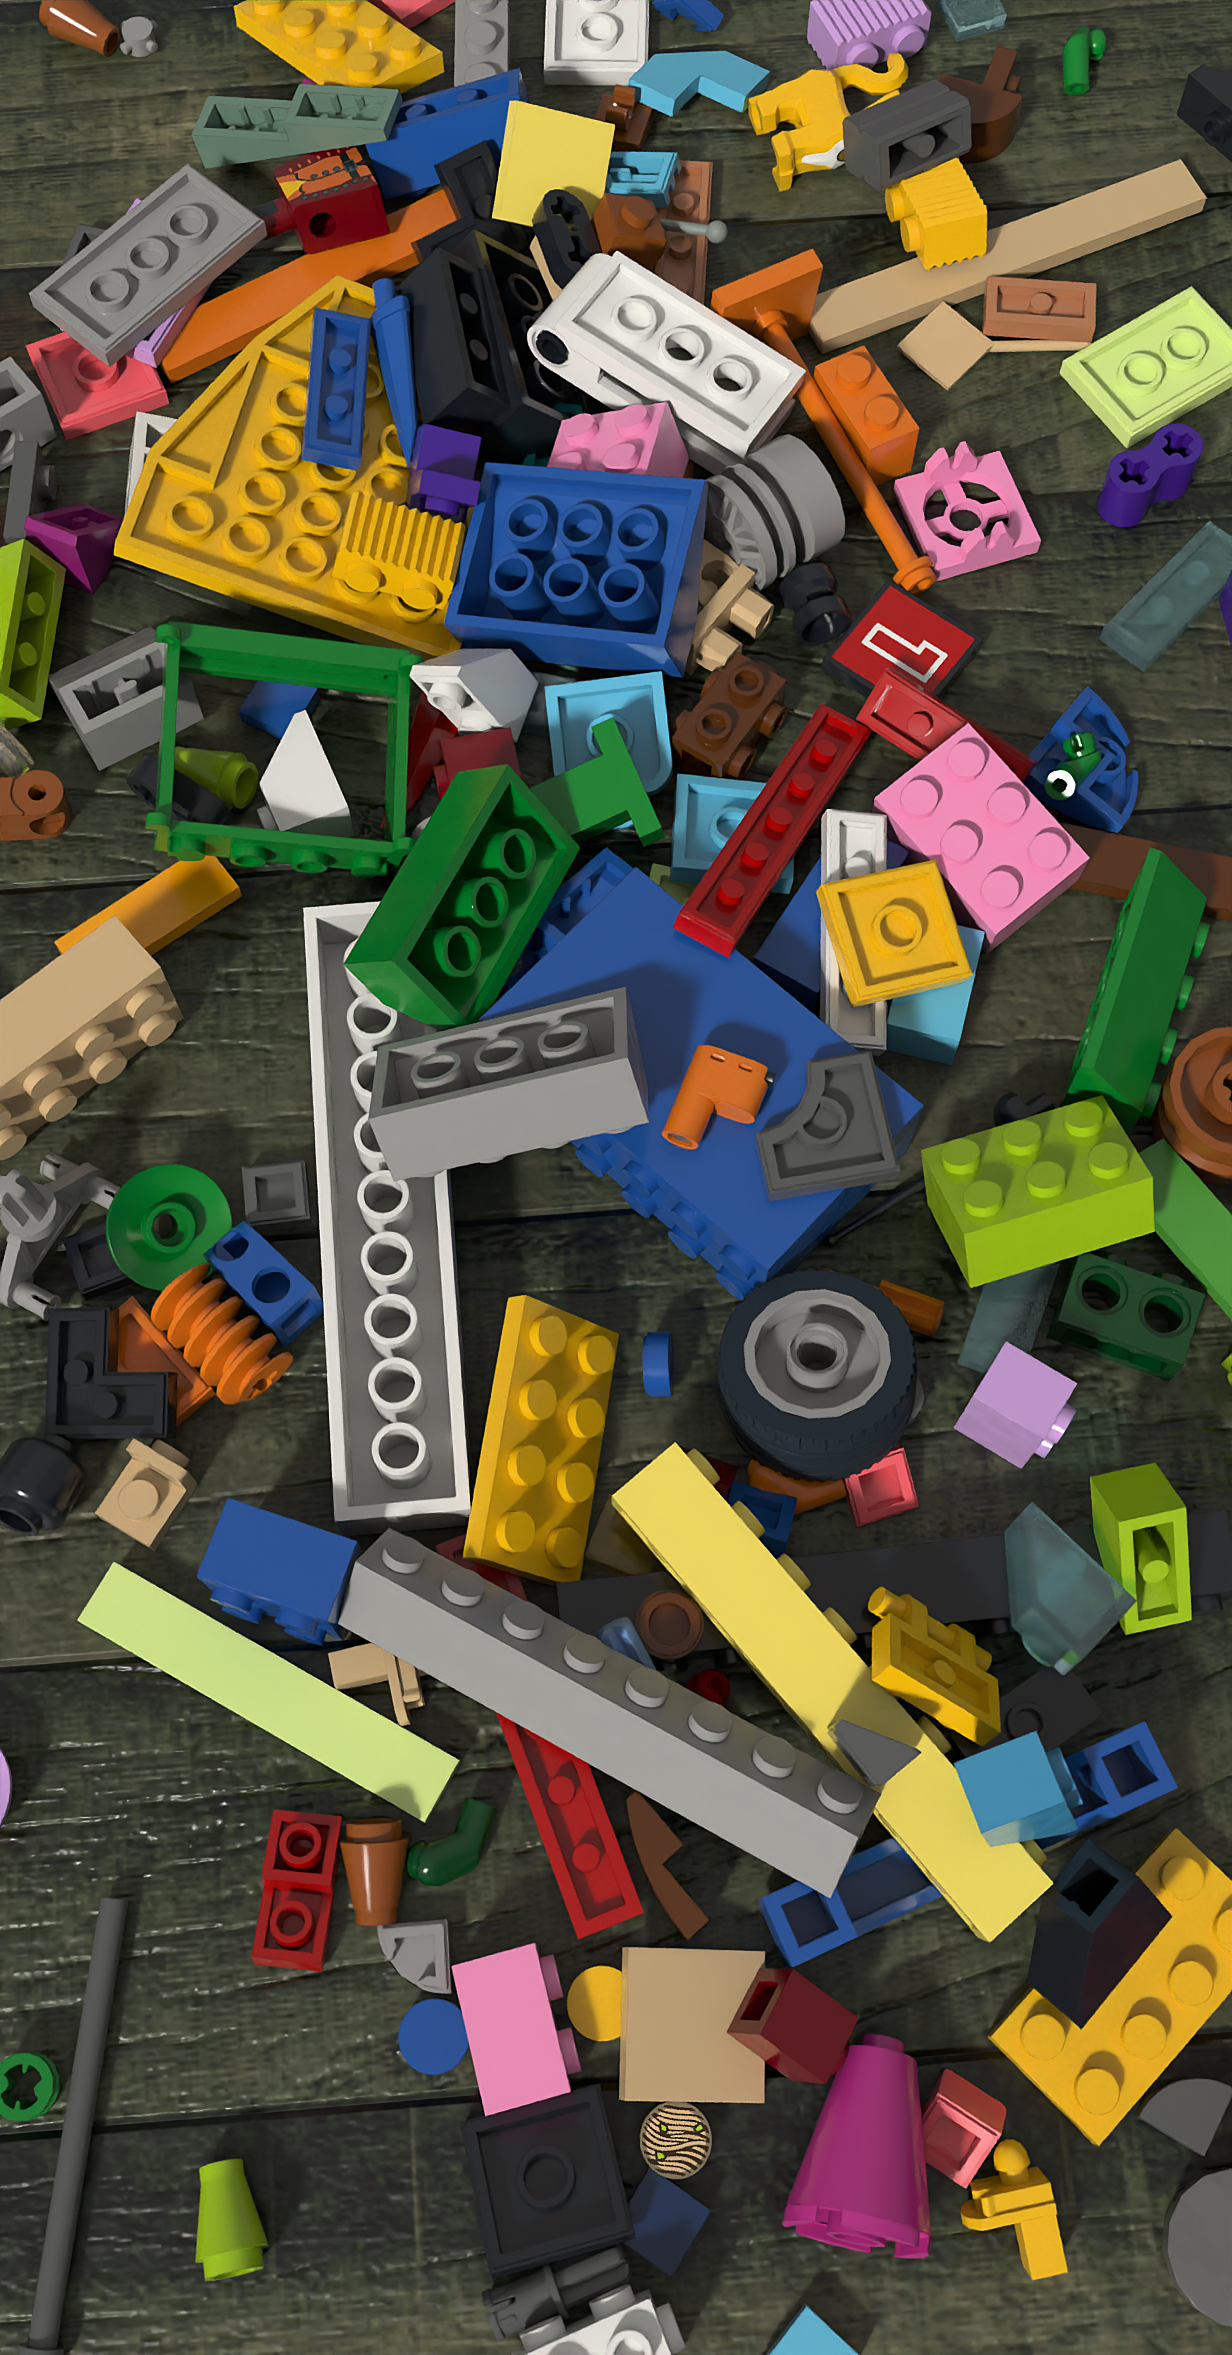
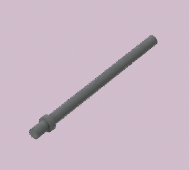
M100 1899L27 2343L19 2345L18 2355L64 2354V2347L58 2345L59 2332L129 1900Z

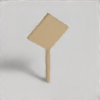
M942 301L897 345L896 349L949 391L988 352L1076 351L1086 348L1091 343L1059 340L991 341Z

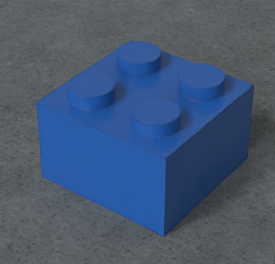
M227 1498L197 1577L212 1591L210 1600L222 1605L221 1610L223 1612L259 1624L263 1614L275 1617V1623L286 1627L285 1633L313 1644L323 1645L326 1635L344 1641L348 1629L337 1623L355 1561L364 1552L355 1540Z

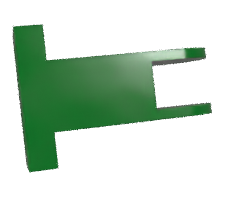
M613 717L591 727L603 755L529 788L577 844L631 820L644 847L665 838L659 820Z

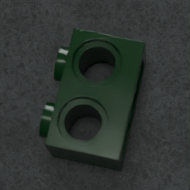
M1095 1250L1090 1253L1077 1255L1068 1269L1046 1338L1170 1381L1185 1363L1205 1294L1190 1289L1189 1283L1176 1275L1164 1272H1155L1150 1275L1127 1267L1128 1264L1125 1259L1110 1252ZM1093 1288L1101 1291L1107 1297L1110 1309L1100 1311L1091 1308L1082 1297V1289ZM1156 1310L1164 1314L1170 1322L1171 1332L1161 1333L1152 1329L1145 1320L1144 1311Z

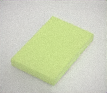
M1191 286L1063 360L1060 375L1126 448H1129L1158 431L1161 427L1170 424L1232 387V329Z

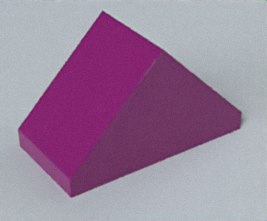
M81 503L26 516L24 529L31 544L66 568L64 584L94 595L116 558L113 555L115 541L124 518Z

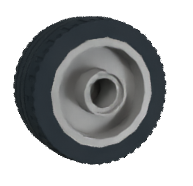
M809 1269L808 1271L800 1270L791 1274L789 1272L784 1274V1276L772 1278V1281L764 1282L761 1287H756L752 1290L750 1295H746L742 1303H739L735 1311L731 1313L729 1321L726 1322L717 1358L719 1400L722 1412L736 1442L741 1444L742 1449L754 1461L757 1460L761 1466H766L775 1472L779 1471L784 1477H792L794 1480L799 1481L802 1479L807 1482H826V1480L837 1481L839 1478L846 1479L853 1474L858 1475L863 1470L870 1469L873 1464H878L885 1455L887 1456L890 1453L892 1447H895L898 1440L902 1437L914 1407L917 1383V1356L910 1327L906 1323L904 1315L900 1313V1309L896 1305L894 1306L888 1296L886 1297L880 1289L877 1290L869 1282L865 1283L863 1279L854 1278L850 1274H841L839 1271L830 1272L821 1269V1271Z

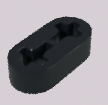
M554 189L547 192L534 212L532 224L550 275L554 282L563 290L588 259L594 254L602 253L582 202L575 195L565 190Z
M146 755L128 775L126 781L131 790L142 801L156 810L158 758ZM174 769L172 820L230 826L234 821L231 809L210 790Z

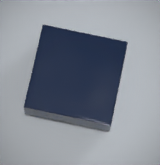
M649 2166L627 2202L636 2239L623 2243L672 2278L710 2214L711 2209L669 2178L657 2174Z

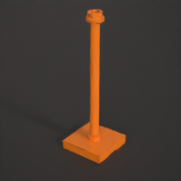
M813 248L713 290L710 310L806 370L802 385L795 394L899 570L894 575L893 582L913 595H918L927 590L936 581V576L933 572L934 563L928 556L918 558L792 343V340L808 334L823 270V265Z

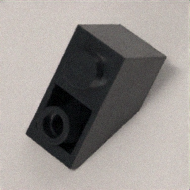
M1087 1839L1054 1879V1884L1042 1894L1027 1983L1081 2030L1173 1917L1136 1874L1089 1839Z

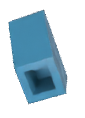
M1037 1731L954 1763L979 1830L990 1847L1063 1835L1079 1829L1071 1808L1083 1804L1071 1772L1060 1747L1046 1752Z

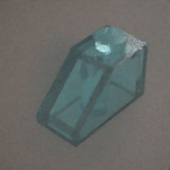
M1031 1502L1004 1532L1011 1626L1022 1636L1025 1648L1037 1661L1045 1666L1054 1667L1064 1676L1089 1654L1137 1600L1037 1505Z

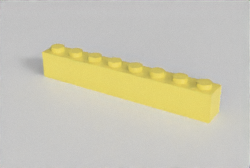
M676 1442L673 1443L612 1495V1505L686 1593L694 1599L702 1612L833 1767L840 1772L849 1774L858 1782L881 1794L873 1814L975 1935L990 1943L1054 1884L1041 1869L1048 1861V1858L1034 1840L994 1847L989 1846L979 1830L957 1771L944 1756L952 1748L943 1734L925 1716H922L915 1722L897 1701L900 1697L888 1693L881 1685L872 1681V1665L868 1667L850 1646L857 1640V1636L845 1620L831 1607L821 1613L804 1593L811 1586V1583L802 1570L785 1553L776 1560L758 1539L765 1533V1529L753 1513L739 1500L730 1506L713 1487L720 1480V1477L702 1454L695 1448L685 1454ZM843 1719L920 1750L921 1754L881 1787L868 1786L827 1734L829 1732L827 1728L835 1721Z

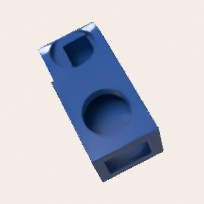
M245 1221L239 1222L203 1253L204 1258L216 1273L227 1282L228 1286L243 1300L244 1305L260 1319L268 1332L272 1333L284 1348L324 1313V1304L315 1286Z

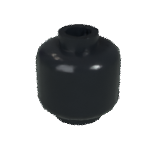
M46 1433L42 1438L22 1437L9 1445L0 1460V1523L25 1536H36L39 1531H51L63 1525L83 1492L87 1480L83 1466L76 1459L78 1451L73 1444L58 1435Z

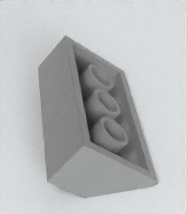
M622 987L378 1046L368 1120L393 1181L413 1177H433L447 1169L477 1162L493 1163L505 1158L507 1155L537 1148H558L572 1140L602 1133L618 1134L636 1125L649 1123L648 1085L627 988Z

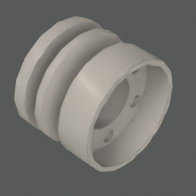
M790 434L779 436L750 453L744 465L740 463L730 465L724 468L720 475L711 476L706 479L708 495L704 534L707 541L728 555L738 566L742 563L756 572L753 587L756 591H761L773 584L775 578L785 577L790 574L796 561L799 563L809 562L840 543L845 535V515L840 496L830 474L818 456L802 440Z

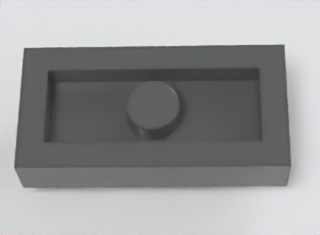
M15 441L3 533L6 545L21 539H26L30 542L24 529L26 516L47 512L48 500L56 499L57 477L53 465L46 464L38 441Z

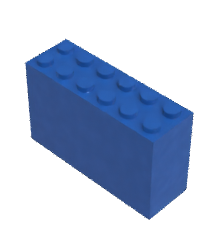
M635 867L479 1019V1022L622 987L627 988L648 1085L649 1123L636 1125L618 1134L602 1133L570 1142L577 1147L575 1153L588 1170L598 1177H603L607 1173L624 1188L621 1194L636 1212L646 1218L654 1214L671 1229L668 1232L670 1239L684 1254L693 1259H696L699 1255L702 1256L718 1270L715 1276L719 1283L735 1298L743 1300L746 1295H750L752 1290L756 1287H761L764 1282L772 1281V1278L784 1276V1274L789 1272L790 1274L793 1273L819 1246L825 1236L830 1234L877 1184L872 1183L768 1202L755 1144L757 1132L780 1124L799 1106L806 1090L805 1068L807 1061L852 1054L859 1051L736 949L727 958L674 929L673 925L683 905ZM698 1045L714 1046L757 1061L769 1068L767 1072L776 1074L773 1087H768L754 1123H740L712 1113L700 1145L694 1150L678 1147L668 1142L661 1133ZM875 1065L899 1161L909 1149L924 1105Z

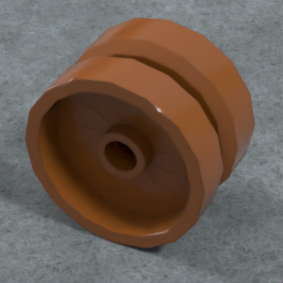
M1232 1027L1213 1028L1190 1040L1175 1059L1167 1076L1162 1081L1161 1092L1150 1118L1155 1142L1164 1138L1202 1182L1217 1186L1232 1184Z

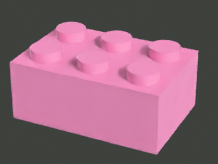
M969 723L874 799L872 813L887 815V840L910 851L907 865L937 860L955 919L961 926L985 931L981 949L986 954L1077 882L1090 859Z

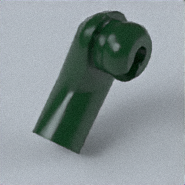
M465 1798L453 1834L429 1844L426 1841L420 1840L409 1848L405 1862L408 1874L415 1879H419L425 1886L441 1887L471 1873L480 1863L498 1808L474 1799Z

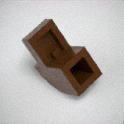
M997 45L983 84L941 74L939 82L949 87L950 91L954 90L967 97L971 105L972 148H970L968 153L959 156L960 163L972 164L990 160L1005 151L1011 144L1015 136L1023 95L1018 94L1021 77L1013 75L1018 51Z

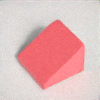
M899 1442L895 1447H892L890 1453L887 1456L885 1455L878 1464H873L870 1469H865L858 1475L853 1474L849 1478H842L846 1490L845 1498L857 1527L919 1508L905 1450Z
M945 2069L921 2110L925 2162L966 2189L1002 2135L1007 2111L1006 2107L952 2070Z

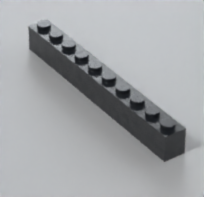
M1226 1510L1187 1514L1192 1617L1218 1613L1224 1610L1222 1601L1232 1597V1537ZM1093 1525L791 1558L810 1581L811 1586L804 1593L821 1613L829 1607L833 1608L853 1630L857 1640L850 1646L857 1654L872 1652V1628L882 1618L868 1610V1602L872 1594L879 1587L886 1588L898 1597L903 1594L912 1596L927 1606L929 1616L945 1626L957 1624L965 1630L982 1628L984 1639L1020 1635L1024 1633L1022 1624L1042 1621L1049 1622L1050 1631L1081 1629L1090 1626L1089 1616L1114 1613L1116 1623L1120 1624L1095 1539ZM669 1571L556 1583L560 1620L597 1639L600 1628L620 1617H628L635 1627L637 1610L641 1603L651 1594L667 1589L678 1590L687 1594ZM703 1612L704 1630L702 1639L697 1649L690 1656L676 1662H663L650 1656L656 1670L664 1676L687 1672V1661L714 1658L715 1668L719 1669L748 1665Z

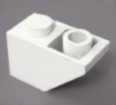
M460 649L413 665L409 674L411 679L428 696L427 699L430 704L441 710L458 728L460 736L511 727L514 743H517L539 683L511 649Z

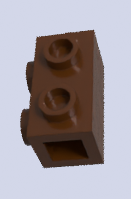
M739 652L735 653L724 669L716 667L705 681L700 695L701 700L692 712L685 709L672 725L670 741L672 742L673 769L687 775L742 780L754 762L757 753L755 750L756 746L764 735L772 738L778 732L787 716L788 707L783 705L787 680L781 677L769 664L759 660L753 661Z

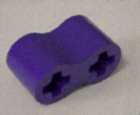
M1181 423L1168 424L1161 427L1155 433L1153 440L1146 447L1117 454L1110 462L1097 501L1098 512L1102 519L1117 527H1131L1144 519L1147 510L1153 504L1164 500H1174L1186 493L1203 451V441L1199 433L1190 426Z

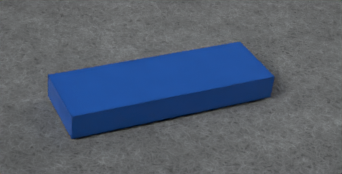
M315 307L311 329L301 460L355 471L359 469L362 459L371 319Z

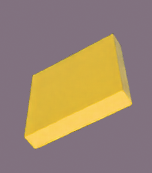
M937 860L824 883L816 890L851 1008L963 983L973 976Z

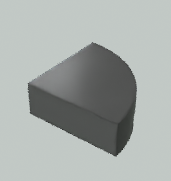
M1205 2078L1177 2080L1151 2092L1140 2104L1134 2116L1195 2153L1205 2156L1232 2098V2087L1219 2081Z

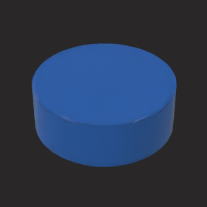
M647 1332L643 1339L642 1351L645 1393L649 1397H672L674 1393V1347L672 1333Z
M428 1999L417 2003L406 2013L399 2028L398 2041L404 2059L412 2068L424 2074L437 2075L455 2068L464 2059L470 2047L461 2008L445 1999Z

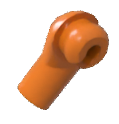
M753 1459L747 1468V1474L750 1478L749 1486L757 1487L763 1491L796 1497L797 1502L794 1515L846 1497L842 1478H839L837 1481L826 1480V1482L794 1480L792 1477L782 1476V1473L779 1471L775 1472L766 1466H761L757 1460L754 1461Z

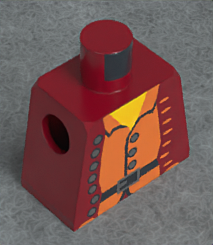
M356 146L305 153L276 167L273 171V176L280 197L252 207L254 214L265 221L267 236L263 238L264 240L293 230L301 247L307 254H315L391 233L378 184Z

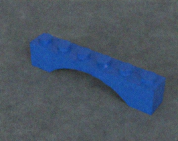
M1145 1721L1064 1758L1083 1801V1804L1071 1808L1079 1829L1063 1835L1034 1839V1842L1043 1850L1178 1788ZM891 1838L852 1856L831 1898L797 1881L762 1897L757 1902L786 1968H793L943 1895L894 1838Z

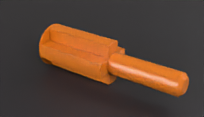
M823 1267L817 1270V1271H821V1269H824V1270L833 1272V1271L828 1270V1269H825V1268H823ZM883 1279L879 1288L874 1286L877 1290L880 1289L886 1297L888 1296L894 1306L896 1305L900 1309V1313L904 1315L906 1323L911 1330L933 1337L941 1323L945 1301Z

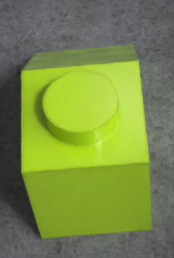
M1156 1463L1091 1476L1090 1488L1094 1535L1119 1622L1124 1633L1129 1635L1191 1621L1186 1506Z

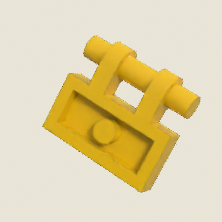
M884 1587L876 1589L868 1602V1610L882 1618L872 1628V1681L881 1685L888 1693L901 1697L934 1717L946 1728L959 1732L980 1746H984L1001 1733L998 1679L987 1673L992 1662L991 1654L976 1645L974 1635L957 1624L945 1626L929 1616L927 1606L912 1596L903 1594L898 1597Z

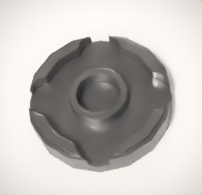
M1222 2167L1197 2174L1184 2185L1186 2188L1178 2194L1175 2202H1171L1164 2217L1162 2252L1171 2281L1191 2306L1215 2322L1232 2327V2168Z

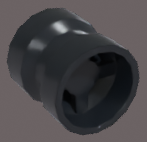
M812 563L802 566L787 575L779 585V593L784 606L788 611L794 613L792 626L801 644L808 646L827 643L839 637L847 630L852 620L846 602L843 598L836 595L838 582L834 572L829 565L824 563Z

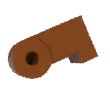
M38 769L28 771L19 778L0 777V841L49 839L57 837L66 831L71 824L73 813L63 784L55 774Z

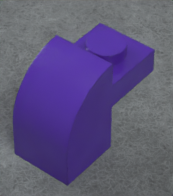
M428 424L418 427L408 479L406 506L410 510L417 508L421 513L429 512L432 517L440 515L443 520L451 519L455 524L462 522L465 525L468 508L477 505L481 482L474 481L473 479L481 437Z

